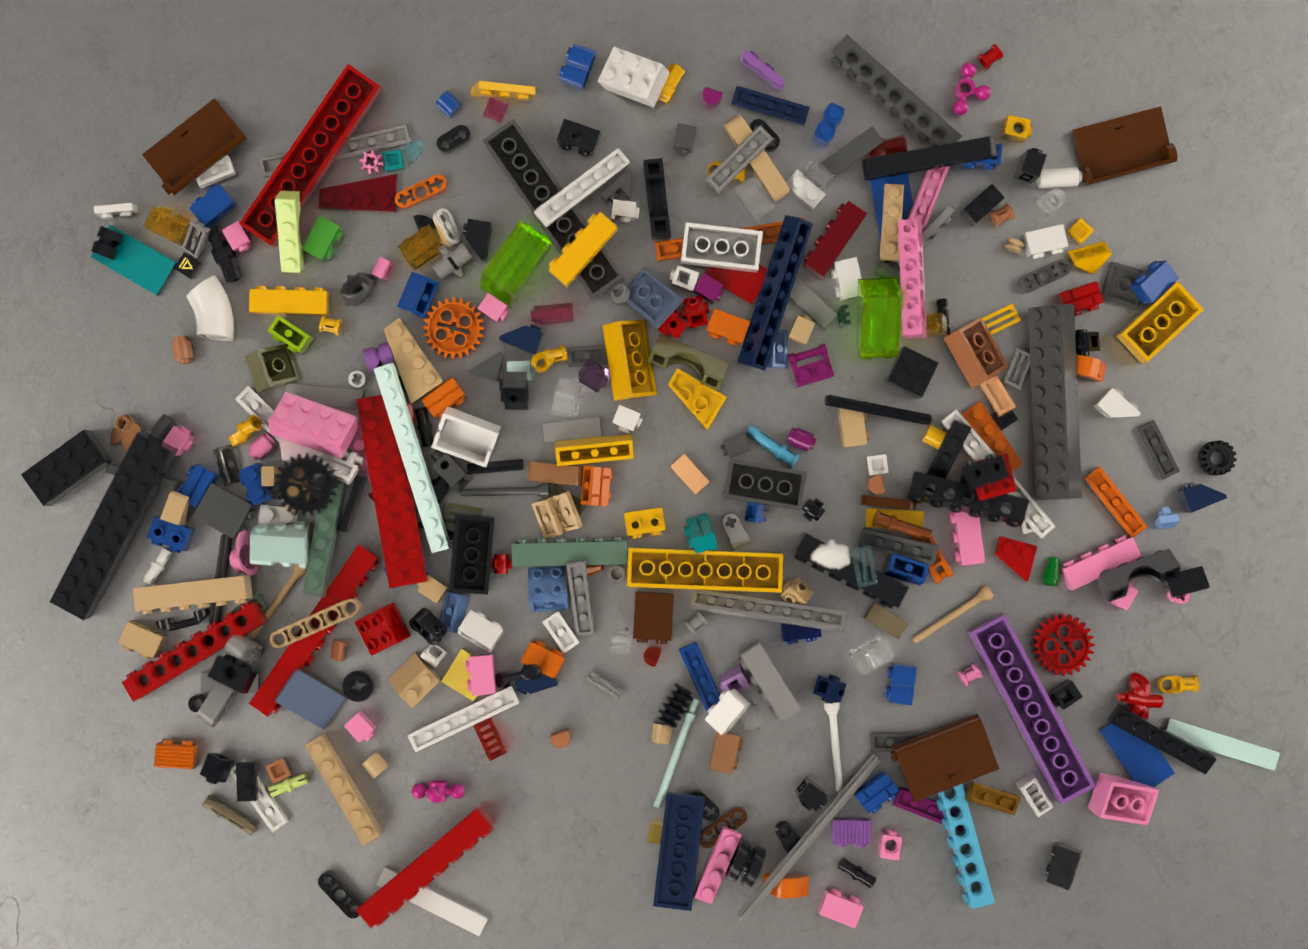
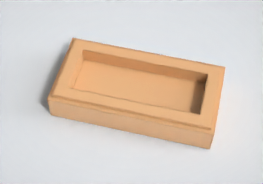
M998 375L980 384L998 417L1016 409V405Z
M685 454L670 466L695 495L709 483L708 479Z

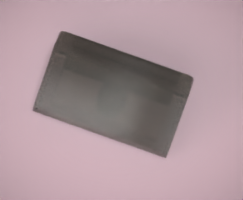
M231 444L214 449L213 454L223 486L240 482L239 475L241 473L239 470L242 469L236 447H233Z

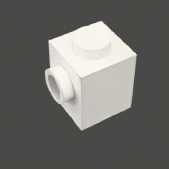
M619 405L612 423L619 426L618 430L629 434V431L634 432L635 428L639 430L643 419L640 418V413Z

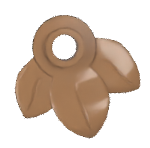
M124 414L116 420V427L111 432L110 444L114 446L121 443L127 452L136 433L141 432L138 424L134 423L132 416Z

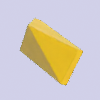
M1105 241L1070 250L1068 255L1075 266L1094 275L1112 255V252Z

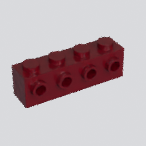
M849 200L846 205L843 203L836 211L838 216L835 221L832 219L825 227L828 231L824 237L822 235L818 237L814 243L817 246L813 252L809 250L803 259L806 262L803 267L823 279L867 215L865 211Z

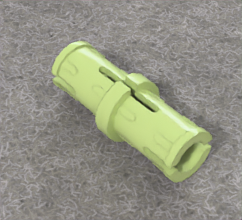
M306 772L292 778L287 777L282 782L268 786L269 791L277 789V791L270 793L271 797L274 798L287 791L290 793L297 787L309 784V778L301 781V779L308 777Z

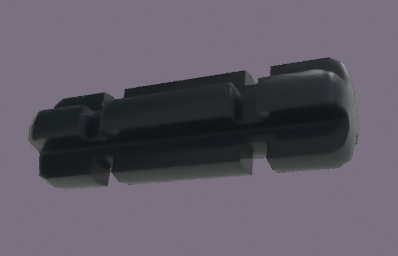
M945 298L937 300L940 336L950 335V327H948L950 324L949 309H947L948 299Z

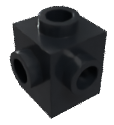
M1087 329L1075 330L1076 354L1090 356L1089 352L1100 351L1099 332H1087Z

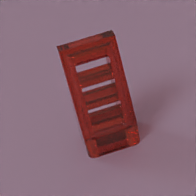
M491 717L473 725L489 761L507 753L508 750ZM488 724L490 725L491 728L481 732V728L485 727ZM493 731L494 735L486 739L484 738V735ZM494 739L497 740L496 743H494V744L488 746V744H487L488 742H490V741H492V740H494ZM497 746L500 747L499 750H497V751H495V752H493V753L491 752V749H493V748H495V747H497Z

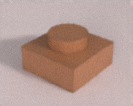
M284 757L265 766L273 784L292 775Z

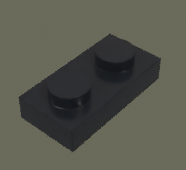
M257 761L236 763L237 802L258 800Z

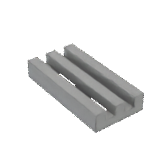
M196 218L190 223L181 249L195 259L201 257L211 229L209 227L204 228L205 225L203 223L199 224ZM196 228L197 232L195 234V237L193 238L191 248L189 249L188 247Z
M1020 348L1015 349L1002 384L1021 390L1030 368V352ZM1019 353H1021V357L1019 359L1011 381H1008L1013 370V367L1015 365V362L1017 360V357ZM1025 356H1028V360L1026 362V365L1024 367V370L1017 385L1015 384V381L1017 379Z

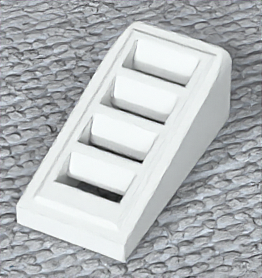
M1032 773L1027 774L1015 783L1038 818L1054 807L1039 781ZM1035 788H1037V790H1035V791L1032 792L1031 794H1028L1029 792H1031L1032 790H1034ZM1039 795H1041V797H1039V798L1036 799L1035 801H1032L1033 799H1035L1036 797H1038ZM1043 801L1046 802V803H1044L1042 806H1040L1039 808L1036 807L1037 805H1039V804L1042 803Z

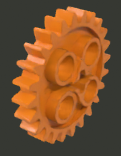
M455 297L452 298V302L445 298V304L438 301L439 307L431 306L434 310L433 313L427 311L430 318L423 319L428 323L427 326L422 327L424 330H428L423 336L430 338L426 344L433 343L431 350L434 351L438 348L437 355H441L444 352V358L446 359L449 354H451L453 360H455L456 354L463 359L464 352L470 356L469 350L476 351L474 345H481L478 338H484L480 334V331L485 330L484 327L480 326V324L484 323V320L478 319L482 315L481 312L474 313L477 307L473 306L470 308V301L464 305L463 298L459 302H457ZM445 312L452 313L450 321H443V314ZM464 317H469L471 320L470 324L463 327L461 320ZM443 323L449 326L456 324L459 329L470 331V334L454 330L452 333L449 328L441 327L437 324ZM441 330L447 332V336L443 340H439L437 337L438 332ZM460 335L465 336L464 344L457 345L456 338Z

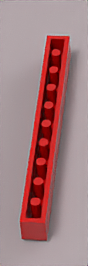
M358 544L327 589L326 597L320 599L309 616L347 599L357 598L358 594L356 592L359 587L363 588L369 580L367 576L370 571L374 572L379 566L380 562L378 560L380 556L364 545ZM331 610L330 618L337 620L338 613L335 610ZM313 618V627L319 628V619ZM336 625L289 644L249 704L267 717L272 714L275 715L282 706L275 702L279 692L296 668L302 671L305 666L309 667L314 660L312 655L316 650H321L325 644L323 639L327 634H332ZM302 628L296 634L297 636L302 635Z

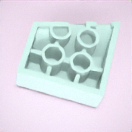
M297 521L292 524L280 522L275 525L266 526V524H259L253 527L250 533V564L274 565L278 562L282 563L283 566L290 567L293 563L299 564L301 568H306L313 538L311 522Z

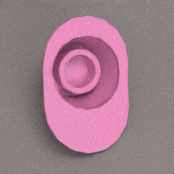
M247 530L241 531L238 534L236 547L230 553L229 560L236 574L245 573L253 576L258 572L259 565L250 564L251 532Z

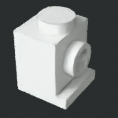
M613 199L611 221L615 222L616 218H619L620 222L630 223L631 220L639 219L640 208L636 207V202Z
M678 265L676 270L672 269L669 280H672V286L693 293L699 272ZM685 276L687 281L681 282L680 277Z

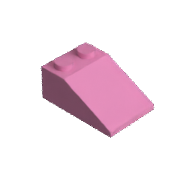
M1099 773L1088 809L1100 818L1148 825L1160 790L1116 775Z

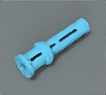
M753 425L745 433L746 436L774 454L776 460L780 459L787 464L789 469L793 467L800 457L799 454L796 455L787 449L786 445L782 444L781 446Z

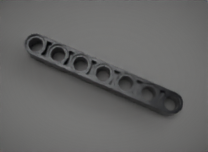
M988 136L862 160L864 180H875L997 157L998 154L995 137Z

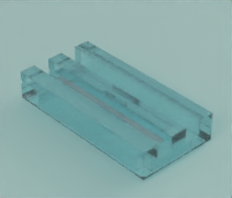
M871 545L852 548L851 553L858 588L878 584ZM865 550H867L872 581L868 579L864 557ZM856 552L860 554L865 581L863 583L861 581Z

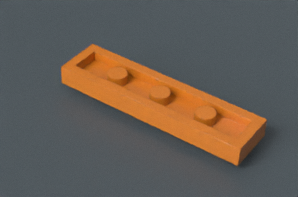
M1100 466L1083 478L1129 537L1134 538L1148 527Z

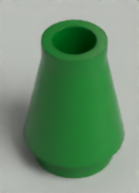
M1048 557V562L1041 578L1044 585L1058 586L1059 582H1061L1059 558Z

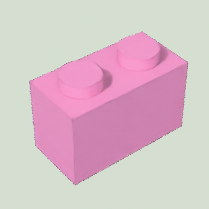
M493 653L469 656V660L466 661V671L470 672L471 679L468 680V691H472V696L495 694L497 688Z
M825 889L818 907V913L829 919L856 928L864 906L860 899L850 895L846 897L837 889Z

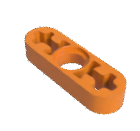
M439 174L431 176L398 192L395 196V203L401 209L411 208L444 192L448 186L447 180ZM435 180L443 181L441 188L435 186L431 188L434 192L430 193V189L426 185L427 183L433 186L436 184ZM417 188H426V195L418 197L416 195ZM410 191H412L413 196L416 198L415 201H413L412 197L407 199V204L405 205L402 202L399 203L401 196L404 195L406 198L411 196Z

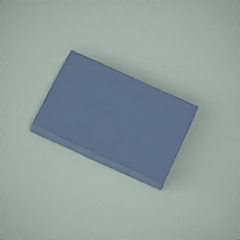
M644 268L627 286L630 290V296L625 302L658 329L684 300Z
M298 668L295 669L275 698L276 703L323 730L345 700L344 695Z

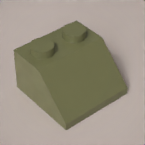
M288 344L259 349L245 356L257 393L300 380L292 353L287 349Z

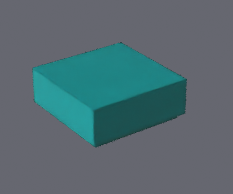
M401 149L382 152L385 172L405 169Z

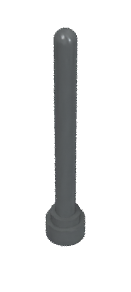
M541 483L537 487L460 490L461 496L537 494L541 498L551 497L550 483Z

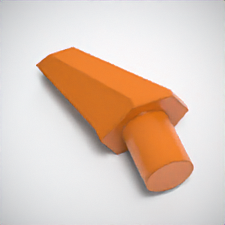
M586 565L588 576L604 570V565Z

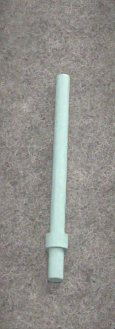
M697 698L691 701L688 711L684 714V723L653 805L654 807L661 808L691 723H694L696 718L695 712L700 701Z

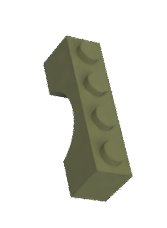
M661 334L658 335L648 362L664 369L672 364L688 365L698 373L702 385L719 391L730 363L722 359L713 357Z

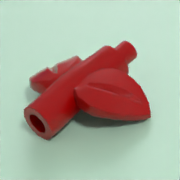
M1132 673L1130 676L1129 687L1131 692L1124 691L1116 695L1117 701H1122L1125 705H1131L1129 710L1145 719L1149 717L1148 708H1161L1163 706V696L1149 695L1151 685L1144 676L1138 673Z

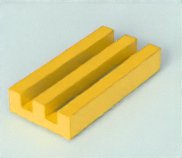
M1013 303L982 318L983 321H986L1010 309L1011 313L986 325L989 328L1012 316L1014 317V320L989 331L991 335L1021 321Z

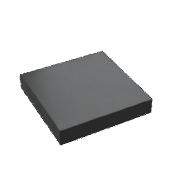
M1110 262L1101 291L1103 300L1135 310L1138 309L1140 299L1130 285L1135 281L1136 276L1145 271Z

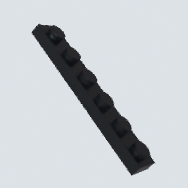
M1120 704L1116 706L1108 718L1109 723L1205 775L1217 760L1212 754Z

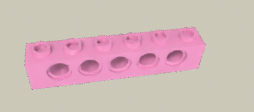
M918 219L898 220L902 335L906 339L927 338L922 223Z

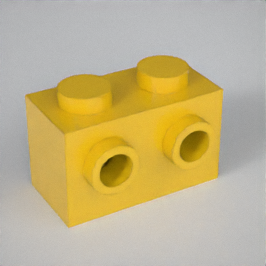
M662 507L624 513L627 536L631 535L632 539L642 538L644 533H650L651 536L662 535V531L665 530Z

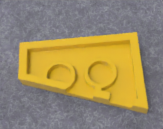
M478 81L471 88L470 96L500 97L504 99L518 98V100L527 101L535 95L536 87Z
M678 368L668 383L672 391L708 430L727 397L712 388L702 385L699 380Z

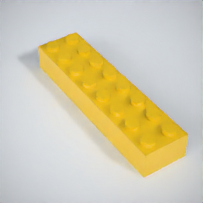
M628 548L627 587L782 593V553L706 550V552L697 554L695 550Z

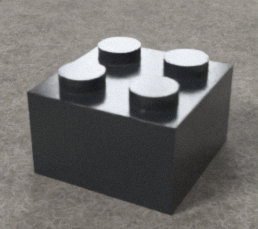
M903 346L892 365L885 383L920 399L923 397L939 363Z

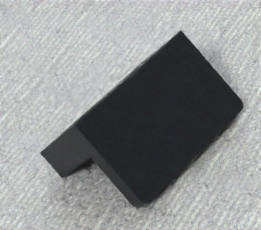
M1203 566L1180 571L1178 577L1162 583L1164 588H1169L1173 598L1210 587Z

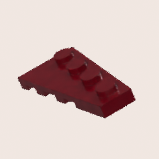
M393 174L319 189L318 208L396 213L395 196L397 194L398 175Z

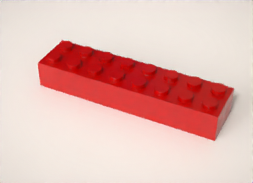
M479 805L367 899L356 910L370 928L374 925L379 927L390 917V912L392 914L396 913L405 904L403 902L405 899L409 902L419 892L418 888L424 889L435 879L433 877L435 874L440 876L446 871L450 861L454 864L464 855L463 851L465 849L469 851L479 842L478 838L480 836L484 839L494 829L492 827L495 823L494 819L482 805Z

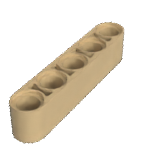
M740 114L723 125L736 147L753 133ZM763 150L749 164V167L770 199L775 203L791 193L765 150Z
M356 598L347 599L279 629L271 634L270 643L275 648H282L360 613L362 609L361 602ZM349 602H353L356 605V610L353 613L347 609ZM331 610H335L338 613L337 620L330 618ZM313 618L319 619V628L313 627ZM296 626L302 628L301 636H297L294 633ZM278 634L284 636L283 644L277 642L276 637Z

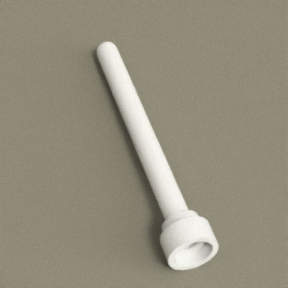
M833 701L832 704L824 702V709L829 715L835 790L837 793H840L843 789L837 725L840 703L837 701Z

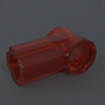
M904 135L888 139L882 138L884 142L869 152V155L872 158L907 151L906 139Z

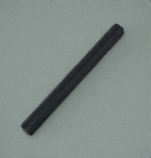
M826 395L824 404L827 406L929 425L932 422L930 414L834 395Z

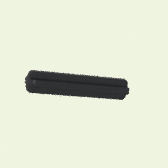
M523 459L488 462L486 468L475 463L467 464L469 475L524 469Z

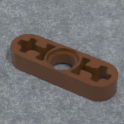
M861 495L860 505L916 510L917 503L911 500Z
M739 806L734 807L703 829L700 835V845L704 848H710L716 844L718 837L716 838L715 834L710 838V843L707 841L703 842V835H711L713 833L711 829L714 828L715 833L719 836L720 832L717 829V825L720 822L727 823L728 828L733 830L743 825L747 820L745 809ZM736 811L738 813L742 812V819L739 820L737 818L734 821H732L734 824V826L732 827L730 821L726 818L729 816L731 820L735 817L734 813Z

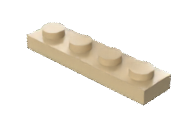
M885 184L880 260L899 261L898 220H902L904 185Z

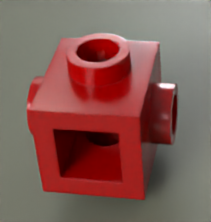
M702 295L683 299L682 315L683 319H688L689 327L694 328L708 324L706 313H710L707 302H703Z
M675 309L658 330L665 336L670 334L678 339L688 323L681 318L682 314Z

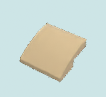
M570 491L531 503L544 539L559 536L564 532L579 529L583 526Z

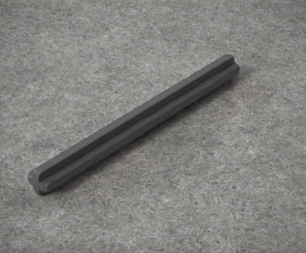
M222 534L220 538L215 579L226 578L232 538L225 534ZM216 602L211 603L208 625L215 621L220 623L222 605L216 606ZM208 635L207 642L213 645L214 639Z

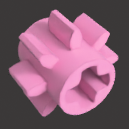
M374 150L371 151V154L364 152V158L359 159L364 164L361 169L363 171L368 169L369 175H372V172L375 171L380 173L378 169L380 166H384L379 161L382 159V156H375ZM369 160H373L374 166L370 165Z

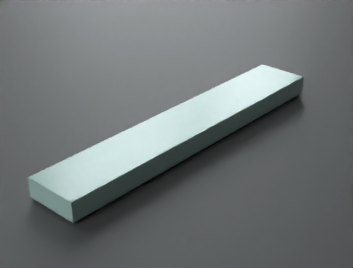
M1168 718L1165 726L1167 731L1199 748L1275 771L1280 752Z

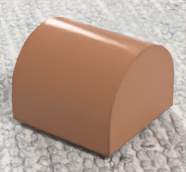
M881 474L871 476L867 480L866 488L871 494L885 493Z
M566 728L551 733L550 739L552 744L557 748L566 747L571 739L570 730Z

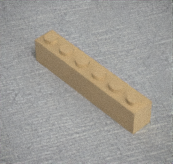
M249 575L133 588L135 611H142V614L154 613V609H161V612L173 611L172 607L178 606L179 610L191 609V605L196 604L198 608L210 607L209 603L216 602V606L228 605V601L234 600L235 604L246 603V599L253 598L251 576Z
M324 733L304 745L361 844L364 846L383 833L380 825L327 734Z

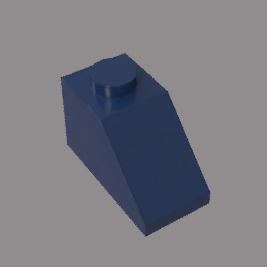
M531 324L530 327L525 325L499 337V340L536 355L544 333L541 332L542 328Z
M1193 482L1183 485V489L1177 491L1186 513L1195 512L1227 498L1224 493L1202 484H1194Z
M541 673L540 678L537 680L521 678L515 681L514 686L517 687L516 690L526 695L527 693L533 694L557 686L559 680Z

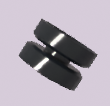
M741 838L726 870L725 878L735 882L740 877L741 885L751 889L761 871L767 850L758 845L751 850L750 842Z

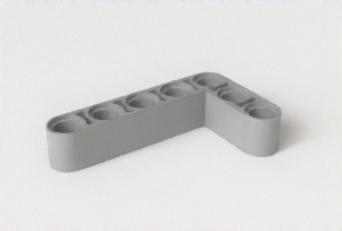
M238 635L232 636L225 646V650L236 658V662L240 664L245 662L253 666V668L265 650L263 646L251 638ZM233 668L230 673L232 678H234L236 675L235 668ZM216 682L198 710L196 717L212 728L215 727L238 692Z

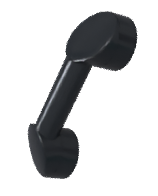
M206 608L194 611V618L172 623L171 618L155 621L156 626L167 631L194 626L209 616V610Z
M537 664L524 666L518 672L510 674L505 672L497 673L495 676L496 686L498 688H507L511 681L521 678L537 680L541 676V668Z

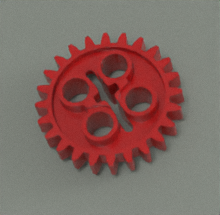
M1063 613L1060 614L1059 618L1056 614H1053V620L1046 617L1047 623L1039 622L1042 628L1034 629L1038 635H1032V638L1036 639V642L1031 643L1032 646L1036 647L1032 653L1038 654L1035 661L1042 660L1039 666L1043 668L1047 665L1046 671L1050 672L1053 669L1054 675H1057L1059 671L1061 676H1065L1066 671L1069 675H1073V669L1080 672L1079 666L1086 667L1084 661H1091L1088 654H1094L1093 651L1089 650L1090 647L1095 646V644L1089 642L1094 636L1087 635L1091 629H1084L1086 623H1079L1080 618L1078 617L1072 621L1073 617L1068 614L1067 618H1065ZM1065 626L1067 630L1066 634L1060 636L1059 629L1060 627ZM1053 632L1059 640L1064 641V645L1075 654V657H1072L1066 649L1061 648V644L1050 633ZM1051 639L1053 647L1047 650L1045 643ZM1078 639L1080 647L1074 650L1072 644ZM1062 653H1065L1067 656L1064 663L1059 662V656Z

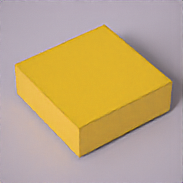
M1081 217L1067 230V233L1079 245L1094 232V229Z

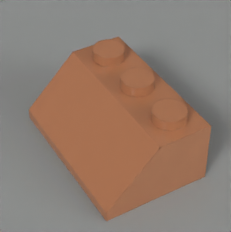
M981 317L944 337L948 348L971 388L989 380L1009 367Z

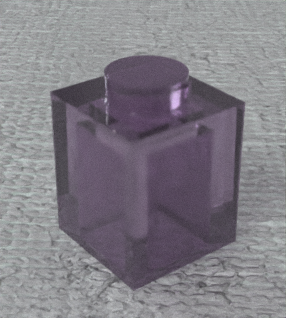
M589 358L578 372V382L598 393L609 382L608 369Z

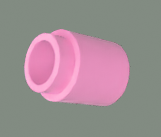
M266 432L248 446L250 448L248 453L255 460L258 458L263 460L275 449L274 446L277 442Z

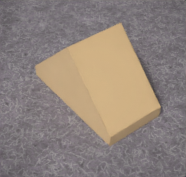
M171 491L160 519L185 526L187 524L189 497Z

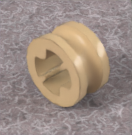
M1009 238V244H1006L1005 248L1021 254V247H1024L1025 244L1015 238Z

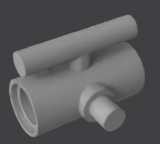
M460 241L450 249H447L445 245L440 246L439 251L441 255L430 262L439 278L442 280L452 272L459 278L463 277L465 273L462 270V265L473 258L464 244Z

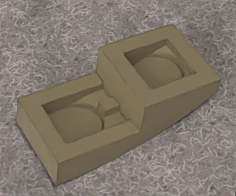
M876 602L872 603L864 616L865 619L898 640L909 624Z

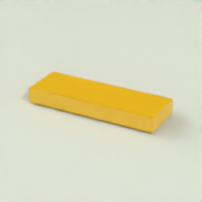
M866 508L865 527L884 528L878 525L872 526L877 509ZM878 509L881 513L890 516L896 515L899 520L923 527L924 511Z

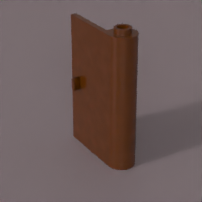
M214 98L142 155L164 183L162 188L168 195L172 193L175 196L246 141L247 138Z
M1161 106L1072 130L1082 172V183L1085 182L1087 186L1176 162L1178 158L1174 144L1169 143Z
M978 714L891 747L892 751L889 752L892 761L897 762L902 769L913 802L999 770L988 736Z

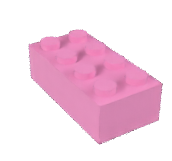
M288 392L284 393L268 421L271 435L339 459L343 458L358 430L356 416Z

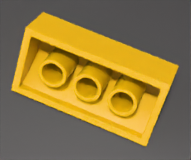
M645 320L616 321L602 325L614 401L657 395L652 363L648 362L651 353Z

